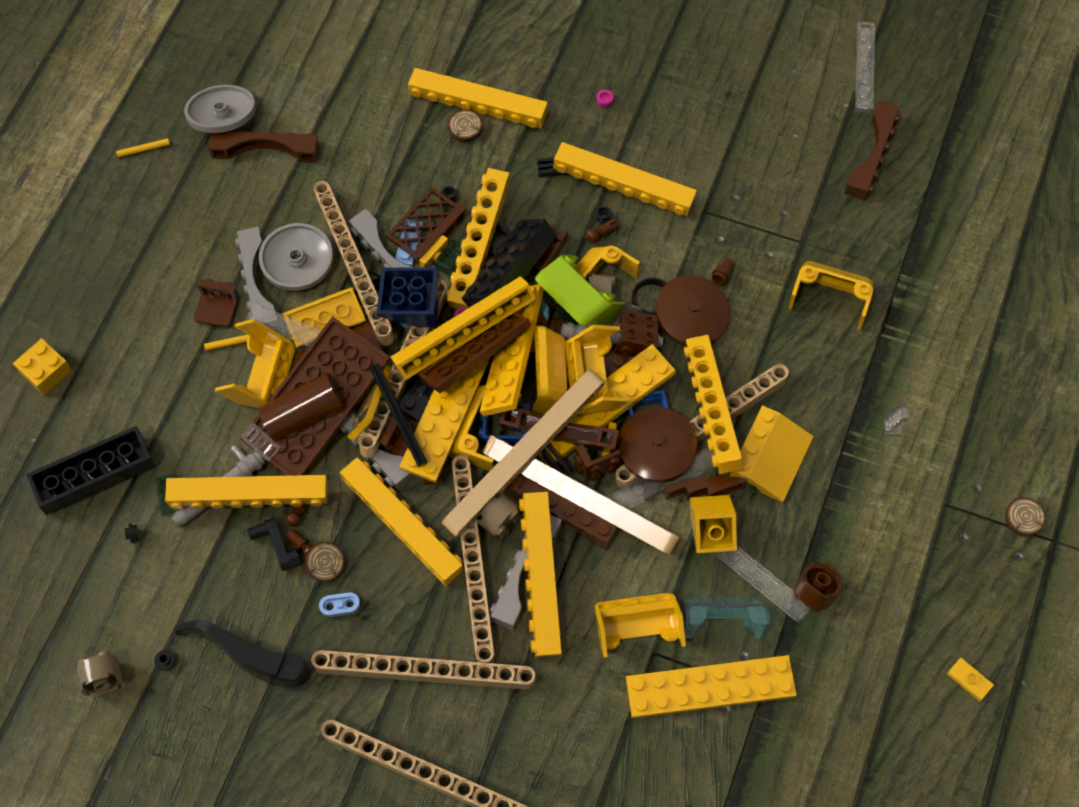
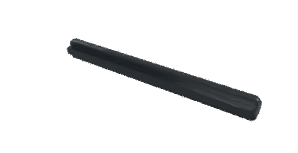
M380 364L371 365L370 370L417 466H424L427 464V460Z

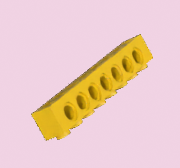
M488 168L487 173L482 176L481 184L483 186L477 192L476 200L478 202L472 208L471 217L473 218L471 223L468 222L466 233L468 234L461 243L462 253L456 259L457 269L451 275V288L446 291L445 300H447L449 307L456 309L469 308L462 300V297L466 293V289L472 285L476 276L484 268L509 187V172ZM491 188H496L494 192L488 191ZM486 204L492 205L489 208H484V205ZM482 220L487 221L485 224H478ZM475 237H481L479 241L473 240ZM471 253L477 254L473 258L468 257ZM465 270H471L469 274H463ZM461 286L466 287L464 291L457 290Z
M709 335L686 339L687 347H684V354L686 359H690V362H687L689 373L694 375V377H691L693 389L697 388L698 390L695 396L697 404L701 403L702 408H699L701 420L705 419L706 421L703 427L705 435L710 437L707 440L709 451L714 452V455L711 456L713 467L718 468L719 474L743 470L740 450Z

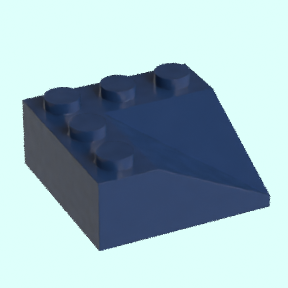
M438 267L382 268L376 315L415 327H436L441 283Z

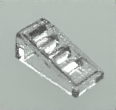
M901 403L884 419L885 435L887 437L902 435L908 423L906 403Z
M254 422L241 436L248 445L267 461L281 447ZM255 429L256 432L251 436V438H247ZM260 433V434H261L260 437L253 443L252 441H253V440L258 436V434ZM263 438H265L263 443L258 447L257 445L262 441ZM269 442L270 444L266 447L264 451H262L265 445Z

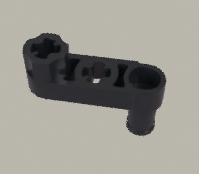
M275 517L265 520L264 523L247 528L251 540L267 534L271 537L282 571L301 565L297 549L286 550Z

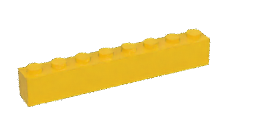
M414 68L408 83L409 95L444 103L448 106L462 108L463 110L469 109L482 115L494 116L497 119L509 120L513 123L528 125L532 128L542 129L548 113V102L418 68Z
M564 142L561 143L554 158L553 169H556L558 172L573 175L577 179L587 180L594 185H601L611 191L623 193L627 197L640 199L644 203H651L661 209L673 211L677 215L688 217L697 192L695 189Z
M520 276L390 358L406 381L536 300V297L529 284Z
M357 457L340 471L342 480L445 587L448 586L463 572V561L457 554L453 556L448 551L450 550L449 546L443 540L440 542L436 538V533L430 527L426 528L422 524L423 520L416 513L413 515L409 511V505L404 500L400 501L396 497V492L391 487L387 488L383 484L384 480L379 474L374 475L370 471V465L366 461L361 462Z
M326 475L166 478L165 502L172 509H183V507L202 509L203 506H211L216 509L223 508V506L242 508L243 505L260 508L263 505L282 507L285 504H290L293 507H300L302 504L322 506V504H327L328 480Z
M548 492L524 493L522 499H519V509L523 511L524 519H521V531H525V539H522V548L527 553V559H524V570L528 571L529 578L525 580L526 591H530V599H527V610L532 615V620H529V632H533V640H530L531 653H535V658L560 656L561 642Z

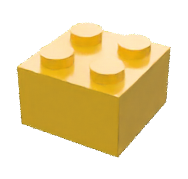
M42 338L13 362L18 372L43 396L73 371L67 361Z

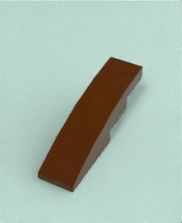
M717 476L684 480L664 486L663 494L666 500L685 494L687 500L704 494L706 496L727 495L744 489L746 479L744 477Z

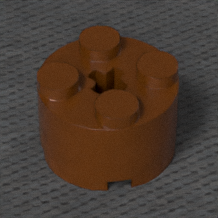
M814 562L805 568L798 579L794 594L813 611L819 612L832 605L842 590L843 583L841 584V576L835 568L826 563L820 565Z

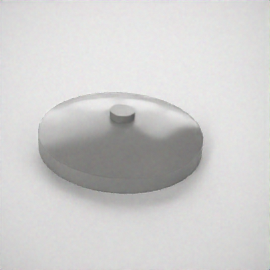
M218 85L206 88L193 95L187 101L184 113L186 121L192 128L206 133H221L234 130L247 123L255 113L256 104L253 95L247 89L235 85Z
M292 223L277 228L266 237L259 251V264L266 279L274 286L289 291H299L315 286L326 277L333 263V250L328 237L315 226L304 223Z

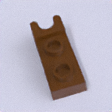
M551 224V228L555 232V224ZM566 229L560 234H556V237L532 269L540 272L552 262L568 238V231Z

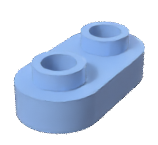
M351 592L325 596L319 603V609L326 617L354 614L360 608L358 596ZM349 602L354 603L352 607H347ZM329 605L334 606L332 610H327V607Z

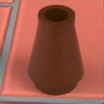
M725 259L712 272L714 283L717 285L728 283L732 269L735 266L733 260Z

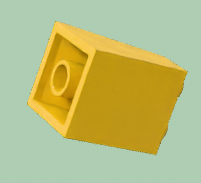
M730 496L691 497L690 516L696 553L737 551L736 512Z

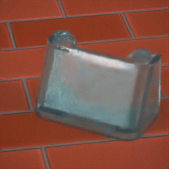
M692 596L683 602L682 615L685 638H693L695 631L698 628H703L706 618H743L744 628L751 629L754 633V638H765L770 626L769 610L758 597Z

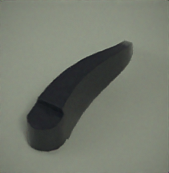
M192 620L181 623L174 628L176 635L192 633L210 639L242 670L266 683L295 688L301 686L308 678V666L300 656L256 647L213 623L204 620Z

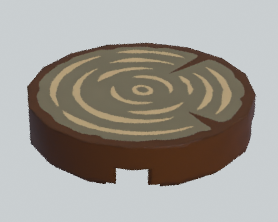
M469 109L455 112L448 120L449 134L460 142L475 140L483 130L480 115Z
M1017 498L1008 505L1005 511L1007 526L1019 536H1034L1043 529L1046 523L1044 508L1031 498Z
M331 542L313 544L305 554L304 566L306 572L313 579L330 581L335 579L343 570L344 555L342 550Z

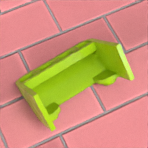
M561 255L535 277L537 283L579 324L585 327L592 325L609 326L626 305L624 302H615L613 300L614 297L607 291H597L575 269L577 267L575 263L578 259L577 256Z

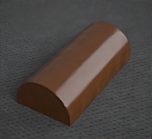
M327 372L259 407L258 412L266 431L275 442H278L345 406L331 374Z

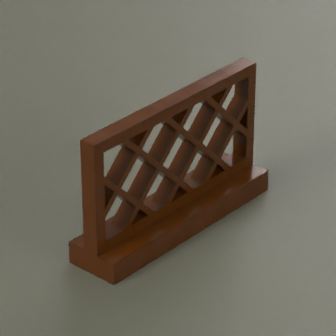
M431 187L387 233L386 238L413 257L414 262L420 265L419 260L440 236L444 235L447 237L465 218L466 207L462 204L458 206ZM433 194L438 197L439 202L428 203V198ZM439 206L440 213L430 214L429 207ZM442 206H450L453 210L443 213ZM427 207V214L417 215L416 210L418 208ZM441 217L439 225H431L430 218ZM428 218L429 225L418 226V219ZM415 219L416 226L405 227L407 220ZM419 230H429L430 235L428 237H420ZM406 231H417V238H407ZM396 232H404V239H396L393 235ZM418 242V248L413 251L408 247L407 243Z

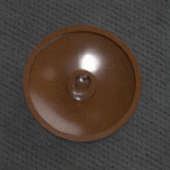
M695 275L679 276L669 281L661 289L655 303V315L658 317V325L671 340L687 346L686 339L709 335L710 343L714 342L726 329L730 317L729 304L722 290L710 280Z
M653 407L635 413L624 423L619 434L618 450L622 452L621 461L634 476L648 482L663 483L680 477L690 468L696 455L697 439L693 427L681 414L667 408Z

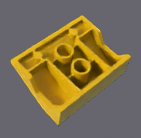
M762 405L740 450L743 470L730 472V477H744L747 483L756 486L762 494L783 503L814 436L781 413Z

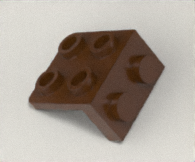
M199 279L197 286L201 296L194 315L195 322L229 327L239 298L236 286L230 282L221 283L215 282L212 279Z
M623 310L621 312V337L615 345V353L637 356L652 344L658 349V317L652 314Z
M403 411L413 433H415L419 422L409 419ZM392 415L386 431L380 437V444L386 451L404 457L408 446Z
M584 445L576 447L574 467L578 474H582L585 482L590 480L596 481L603 474H611L617 471L621 466L622 452L616 450L592 461Z

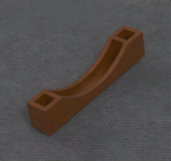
M879 100L871 122L876 137V149L865 163L852 170L844 194L864 201L867 194L871 195L874 184H871L872 180L876 181L880 171L877 170V167L882 166L885 158L882 153L883 151L887 152L890 142L887 141L888 137H893L895 131L893 124L898 123L901 115L898 113L900 106Z
M227 131L211 133L208 149L213 159H231L240 153L254 149H274L293 156L299 162L317 163L320 144L317 135L310 133L284 134L277 132Z
M517 407L514 410L502 412L499 424L503 429L526 434L543 416ZM569 422L553 440L577 446L584 445L586 448L611 453L616 451L619 430Z
M519 474L505 488V494L518 502L519 499H522L524 493L548 492L550 514L562 519L563 522L583 535L589 542L606 551L617 534V527L522 474Z

